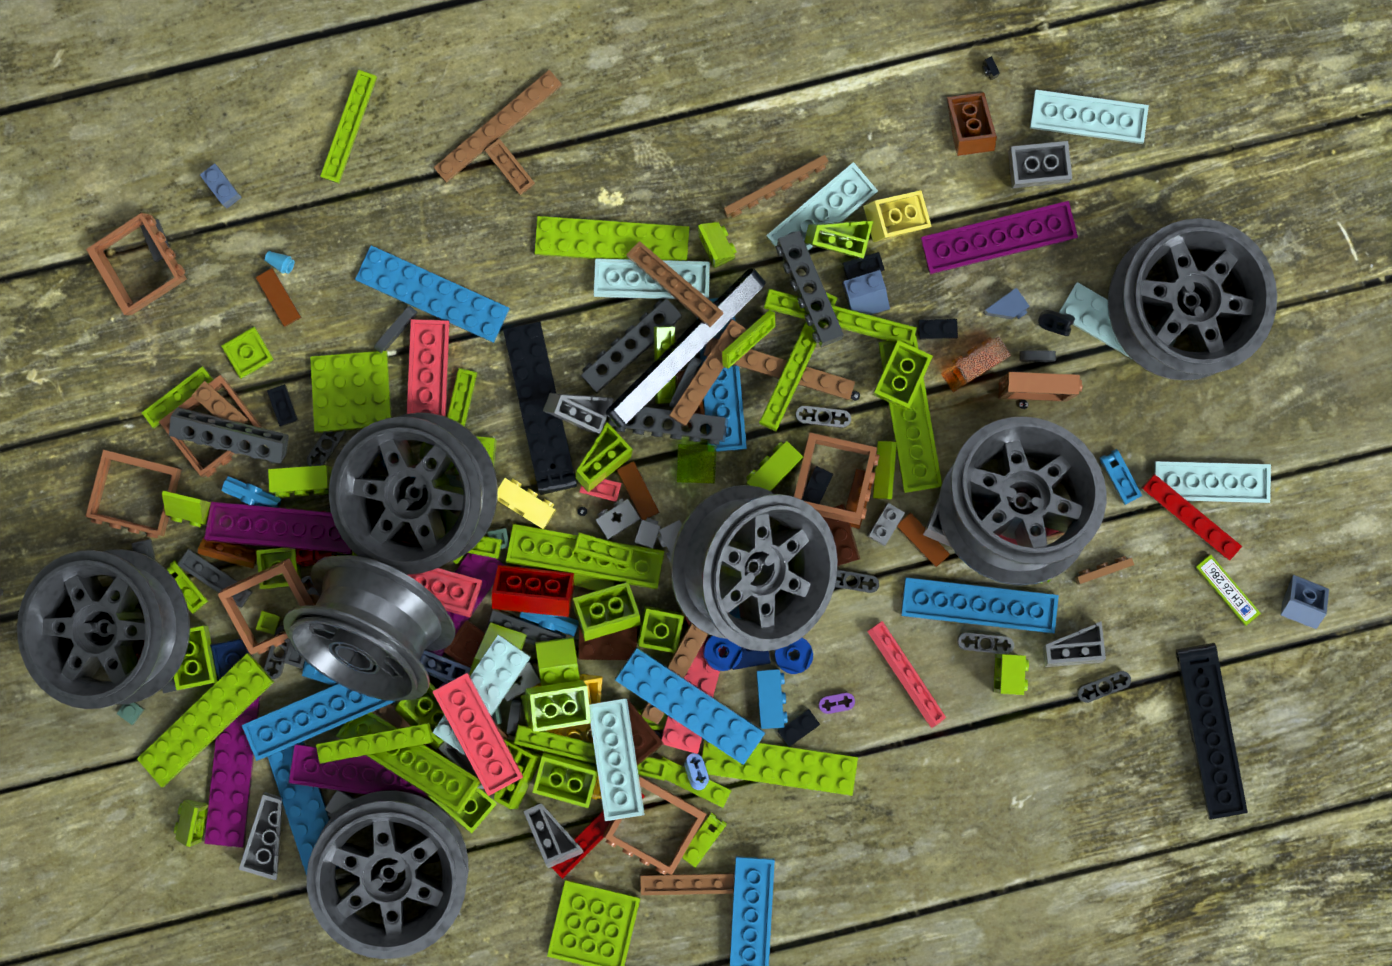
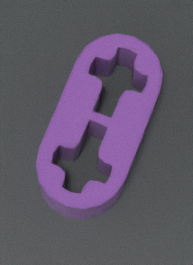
M849 693L825 696L819 701V709L825 714L850 710L855 705L854 696ZM844 696L852 700L848 707L845 704L838 705V701L844 700ZM825 700H828L830 703H836V705L830 707L829 711L826 708H822Z

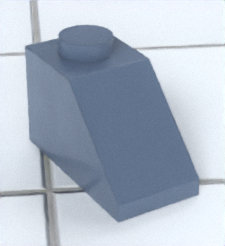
M1015 288L988 307L983 313L987 316L1011 320L1015 317L1020 319L1028 313L1026 309L1030 306L1019 290Z

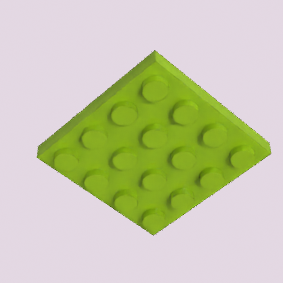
M375 351L310 357L315 433L359 430L372 423L391 418L387 351H383L382 354Z
M565 880L547 957L584 966H625L641 898Z

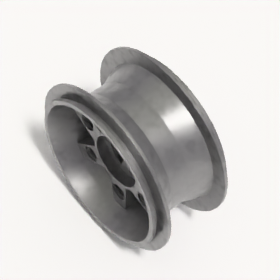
M1202 218L1174 222L1134 245L1118 264L1111 279L1108 294L1109 319L1113 332L1124 351L1145 370L1173 380L1201 379L1229 370L1247 360L1261 347L1267 338L1277 310L1276 281L1272 268L1259 246L1250 237L1231 225ZM1188 249L1203 251L1214 257L1201 271H1198ZM1161 258L1168 282L1146 280L1153 265ZM1216 265L1221 267L1218 273L1215 270ZM1229 272L1233 274L1237 282L1240 297L1223 292L1221 284ZM1186 297L1192 300V306L1186 304ZM1143 304L1156 307L1160 321L1154 329L1150 327L1146 319ZM1229 305L1234 306L1235 310H1231ZM1216 318L1238 320L1231 334L1222 342ZM1182 331H1187L1196 352L1183 351L1169 344Z
M433 413L404 414L372 423L360 430L341 450L334 464L329 483L331 514L337 530L348 547L359 557L384 563L409 575L434 570L458 559L473 549L489 529L498 501L496 472L485 447L471 431L457 421ZM407 440L426 442L433 445V448L418 463ZM382 452L389 476H367L374 460ZM436 460L437 466L431 463ZM451 462L459 473L463 488L451 486L445 472ZM411 477H417L414 481V484H411L407 487L409 479ZM371 484H374L377 490L371 489ZM415 487L420 490L419 497L414 494ZM428 494V500L424 506L416 504ZM366 498L383 501L386 509L377 523L369 511ZM442 509L461 510L455 525L446 534L439 511ZM390 522L392 523L391 529L387 528ZM409 522L420 545L403 543L394 538Z
M1010 417L984 426L975 432L959 451L953 466L946 474L941 486L938 508L940 524L948 543L957 556L979 574L1005 584H1037L1048 581L1067 570L1077 560L1084 547L1093 539L1105 515L1107 491L1104 476L1094 455L1074 434L1057 424L1039 418ZM997 458L999 474L980 470L983 465ZM1027 459L1040 464L1043 468L1039 471L1030 469ZM1060 482L1065 487L1071 501L1053 493V489ZM972 500L987 507V516L982 521L973 508ZM1016 502H1020L1023 507H1019ZM1045 527L1065 532V534L1055 542L1047 544ZM999 535L1016 539L1018 545L1000 538Z
M740 485L728 487L703 500L683 523L677 535L671 558L672 588L676 601L684 615L703 632L715 637L728 639L734 644L749 650H777L802 638L815 626L825 612L831 600L837 577L838 560L836 545L826 521L818 511L803 500L789 495L774 494L757 486ZM769 516L780 523L772 530L770 528ZM739 605L740 618H735L729 612Z
M122 549L77 551L61 556L49 563L35 576L28 586L18 613V644L28 672L38 686L49 696L72 707L100 709L115 704H130L142 701L153 696L172 680L186 655L190 636V617L186 600L176 580L167 569L152 558L135 551ZM98 575L115 577L107 591L104 590L97 578ZM71 599L75 613L72 617H65L68 602ZM138 601L140 602V605L142 607L143 614L140 611V609L136 606ZM66 638H71L74 644L71 653L67 647ZM142 640H145L142 654L138 661L134 649ZM101 665L111 681L93 679Z
M351 555L329 556L318 560L312 568L311 580L320 595L319 600L315 606H299L291 609L285 615L283 621L285 632L295 650L317 671L334 682L360 694L388 701L411 700L423 696L427 692L430 682L427 671L419 661L424 650L436 651L444 649L452 643L455 637L454 623L442 603L415 579L384 563Z
M385 790L358 797L344 805L332 816L312 850L306 879L308 898L313 913L321 927L333 940L354 953L371 958L395 959L420 952L440 939L454 923L460 912L465 897L469 872L466 845L461 832L450 816L434 802L420 795L405 791ZM393 822L411 826L423 835L409 844L396 839ZM373 824L374 846L370 850L346 843L354 833ZM384 832L389 836V839L382 841L379 834ZM422 848L425 850V853L417 856L415 849ZM436 851L442 865V883L418 871V867ZM353 856L357 862H351L347 857ZM383 858L395 859L394 861L385 862L382 865L381 871L375 874L374 864ZM336 865L360 877V880L342 896L336 883ZM390 867L395 873L388 876L384 872L385 868ZM405 870L406 877L403 881L397 884L386 883L394 881L398 873ZM427 887L430 892H423L420 888ZM358 895L361 900L353 902L351 897ZM406 897L431 905L424 913L404 923L403 900ZM371 902L378 903L381 907L384 924L370 922L355 912ZM391 910L396 911L398 917L390 918L388 912Z

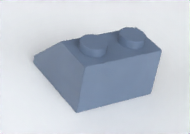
M880 270L843 281L842 286L850 310L867 315L890 310L887 291Z
M1293 575L1282 601L1281 616L1317 629L1327 614L1329 589Z

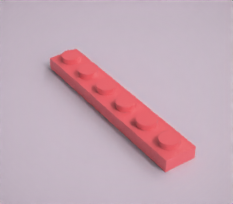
M881 621L867 632L929 726L933 728L938 725L946 716L884 622Z

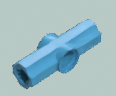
M230 476L224 481L221 490L252 506L279 508L282 500L275 497V495L264 492L263 489L257 486L243 483Z
M521 612L520 614L521 618L538 623L541 627L553 631L557 630L570 636H575L579 625L578 620L570 617Z

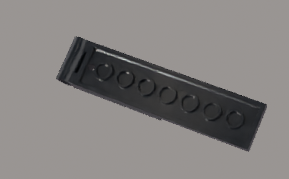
M541 322L503 330L539 494L544 495L577 487V481L563 420L543 411L549 394L556 393ZM552 464L556 465L554 469H551Z
M1209 643L1176 649L1178 671L1191 739L1195 747L1208 819L1212 820L1248 813L1216 644Z

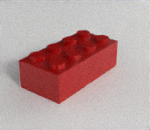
M498 565L492 589V609L569 617L574 592V573Z

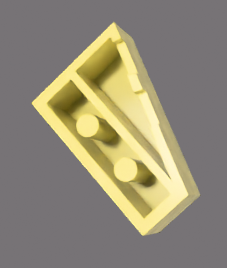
M504 478L498 488V501L540 528L545 529L556 512L553 508L554 504L546 499L544 501L536 498L538 494L529 488L527 491L520 488L522 484L513 478L511 481Z

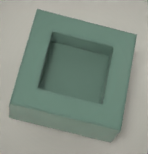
M507 528L487 532L488 537L502 540L501 549L509 547Z
M136 702L123 704L117 715L131 725H134L145 709Z

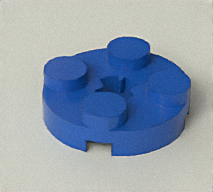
M711 636L704 645L703 658L712 669L728 671L739 664L742 658V650L740 646L728 639ZM722 646L726 647L725 651L727 652V656L723 655V658L719 656L718 649H722Z
M800 638L786 647L775 650L776 663L781 670L789 674L804 672L813 661L812 647L806 639ZM796 649L798 650L797 654L799 653L800 656L793 661L788 654Z

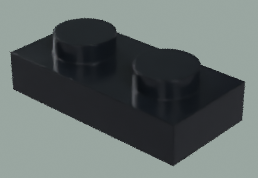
M879 252L842 263L847 280L878 270L881 272L885 271Z
M957 319L918 321L919 340L958 338Z
M285 384L267 390L279 427L299 421Z
M816 466L806 486L802 500L820 504L833 473Z
M808 709L785 725L784 728L778 730V732L790 747L817 728L820 723L810 709Z

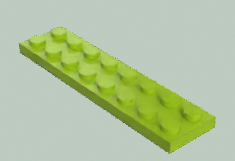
M537 216L535 255L630 260L626 254L640 241L661 260L687 261L689 226Z
M915 336L912 347L919 349L917 337ZM878 342L883 370L896 344L894 342ZM923 378L908 411L888 402L895 442H897L896 449L904 493L942 486Z
M513 524L506 563L574 573V575L618 583L629 582V585L658 590L664 551L618 543L634 548L628 568L573 552L578 535Z
M247 653L146 749L137 760L160 787H165L268 689L274 681L250 653Z
M370 712L345 723L336 737L344 739L398 728ZM423 744L366 755L458 814L461 813L481 783L479 778Z
M704 740L702 754L708 775L853 796L858 757L758 743L743 765L706 740Z

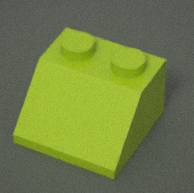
M574 637L535 642L541 686L580 680Z

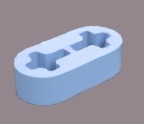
M689 754L684 763L689 782L694 789L702 790L709 781L704 761L699 754Z

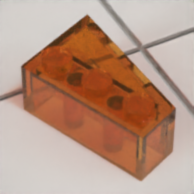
M999 336L993 340L991 337L981 343L982 347L979 349L977 346L967 351L968 355L964 358L960 355L952 361V366L941 373L953 393L1011 356Z

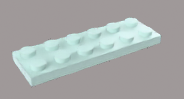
M1035 90L1030 129L1143 144L1149 105Z
M853 162L767 234L766 237L774 246H777L779 238L800 231L803 240H805L809 224L843 222L873 197L878 190ZM805 244L808 250L813 247L812 245ZM796 252L789 253V256L793 259L799 257Z
M595 259L594 297L676 299L631 260ZM662 260L709 299L710 262Z
M1076 282L1059 313L1073 315L1075 317L1074 326L1131 358L1119 344L1113 332L1109 319L1108 300ZM1174 339L1169 345L1173 346L1176 339Z
M1154 462V474L1187 501L1270 503L1271 464Z
M500 635L496 637L470 676L491 716L531 658ZM444 715L433 733L466 755Z
M627 699L590 704L591 730L605 821L645 815Z

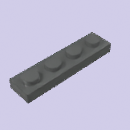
M190 549L186 551L178 563V566L218 593L238 582ZM246 589L232 597L236 605L242 608L253 592Z
M493 609L487 625L488 628L491 622L526 634L525 642L536 646L535 642L566 637L564 634Z

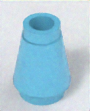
M268 251L265 256V261L282 274H289L295 264L291 256Z

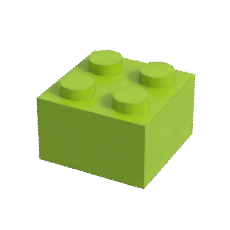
M276 548L256 551L258 572L289 558L301 579L300 565L296 563V549ZM283 573L259 583L260 589L290 587Z
M644 606L637 640L638 646L675 653L680 639L684 619L683 613Z

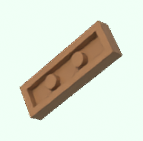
M500 138L485 149L487 155L520 196L535 185V182Z
M206 381L192 394L215 417L246 424L249 420Z
M1126 556L1114 559L1115 563L1108 565L1107 562L1097 565V569L1090 572L1089 568L1078 572L1079 576L1075 577L1076 583L1082 584L1133 566V559H1126Z

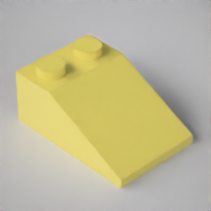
M921 190L876 200L863 206L867 220L873 221L871 228L873 243L932 227Z

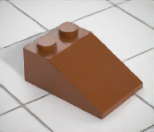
M985 93L947 97L953 142L957 156L995 151L997 136Z

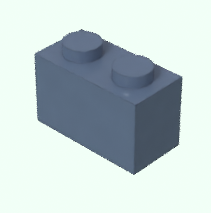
M213 164L200 174L226 209L242 198L216 164Z

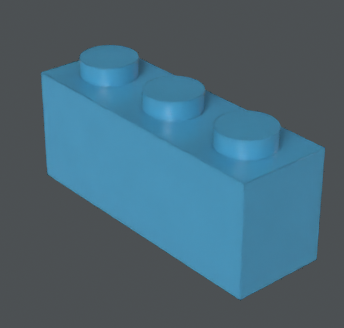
M780 669L756 671L761 729L784 728V723H788L787 711L783 712V704H786V694L781 689V685L785 684L784 673H780Z

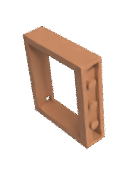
M140 213L86 249L124 315L135 314L187 280L184 275V268L177 263L174 251L168 248L164 234L157 229L156 220L152 215ZM144 224L175 278L133 304L103 251Z
M1008 372L999 379L998 399L1067 402L1079 395V392H1082L1083 385L1080 375Z
M219 375L209 383L216 391L224 387L249 419L250 423L255 427L263 428L222 375ZM192 396L178 407L192 411L201 403ZM175 410L159 421L168 434L170 418ZM171 437L201 477H210L217 472L216 468L221 464L223 466L228 464L232 460L231 457L235 454L231 451H226L204 468L183 440Z
M809 433L794 497L801 500L803 498L816 444L868 455L869 460L856 513L804 501L818 511L822 517L860 525L861 519H865L867 508H864L865 501L869 502L871 490H868L869 483L873 484L875 472H872L873 466L878 465L880 456L876 454L877 447Z
M103 450L85 517L91 518V522L102 525L103 521L110 523L109 527L121 529V526L128 527V532L139 534L140 531L147 532L146 536L156 539L158 535L164 536L169 516L165 514L164 507L158 529L97 514L111 460L170 474L172 477L168 492L176 493L182 470Z
M289 558L234 583L218 593L250 655L256 652L262 654L272 645L277 647L283 644L288 636L286 632H283L261 643H257L232 597L233 595L283 573L299 605L315 606Z
M639 775L640 787L647 789L696 817L669 866L614 836L622 819L611 820L603 836L607 839L605 842L613 847L618 845L623 848L622 852L631 857L634 854L640 857L639 861L649 866L651 863L656 866L655 870L661 874L666 875V873L672 875L704 820L706 813Z

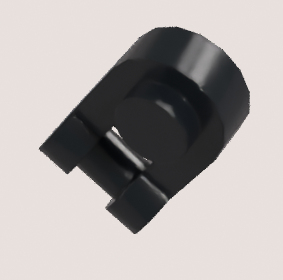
M1044 310L1038 319L1041 328L1063 336L1070 335L1071 325L1075 321L1073 315H1064L1052 310Z

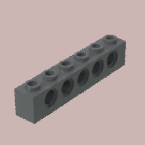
M800 231L779 238L777 246H775L779 257L782 256L785 262L783 263V268L786 274H790L792 279L790 284L793 291H797L799 295L797 300L800 308H804L807 314L805 315V320L808 326L811 325L813 328L812 336L815 343H819L820 347H824L842 340L844 334ZM796 252L799 257L793 259L789 256V253ZM803 269L806 275L799 276L796 270ZM809 286L813 289V292L806 293L803 288ZM818 304L821 309L815 311L811 308V305ZM825 321L828 327L821 328L818 322Z
M667 298L664 301L662 299L653 306L654 310L650 314L648 312L643 314L639 318L640 323L636 326L631 325L625 331L626 335L622 339L619 337L610 344L612 348L607 352L605 350L596 357L598 360L593 365L589 363L582 369L584 372L581 374L582 378L596 393H599L654 343V327L673 326L682 318L680 312ZM656 315H662L664 322L656 324L653 319ZM641 328H648L650 334L647 337L641 336L639 334ZM628 340H633L636 346L634 349L629 350L625 347V343ZM620 353L622 356L621 360L613 362L611 360L612 354ZM601 365L606 366L608 369L604 375L597 373V368Z
M179 407L176 408L170 418L169 436L175 437L178 440H188L198 445L204 444L215 449H224L235 454H244L255 459L268 460L271 463L281 464L287 455L289 438L287 434Z
M643 407L635 415L634 423H626L619 428L610 419L609 424L617 432H625V429L633 430V434L644 435V432H651V436L663 437V434L670 435L671 439L681 440L682 437H688L689 441L700 442L703 439L708 440V444L719 445L720 442H725L728 419L693 414L689 420L692 428L690 431L684 432L682 429L683 425L669 416L672 412L671 410ZM648 417H653V425L646 427L645 420ZM669 419L672 420L673 426L670 429H665L664 422ZM704 425H710L711 427L708 434H702L701 428Z

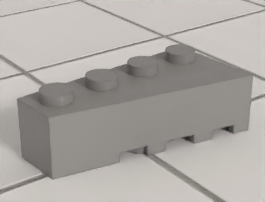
M266 792L263 793L239 870L277 880L282 816V798L280 796Z

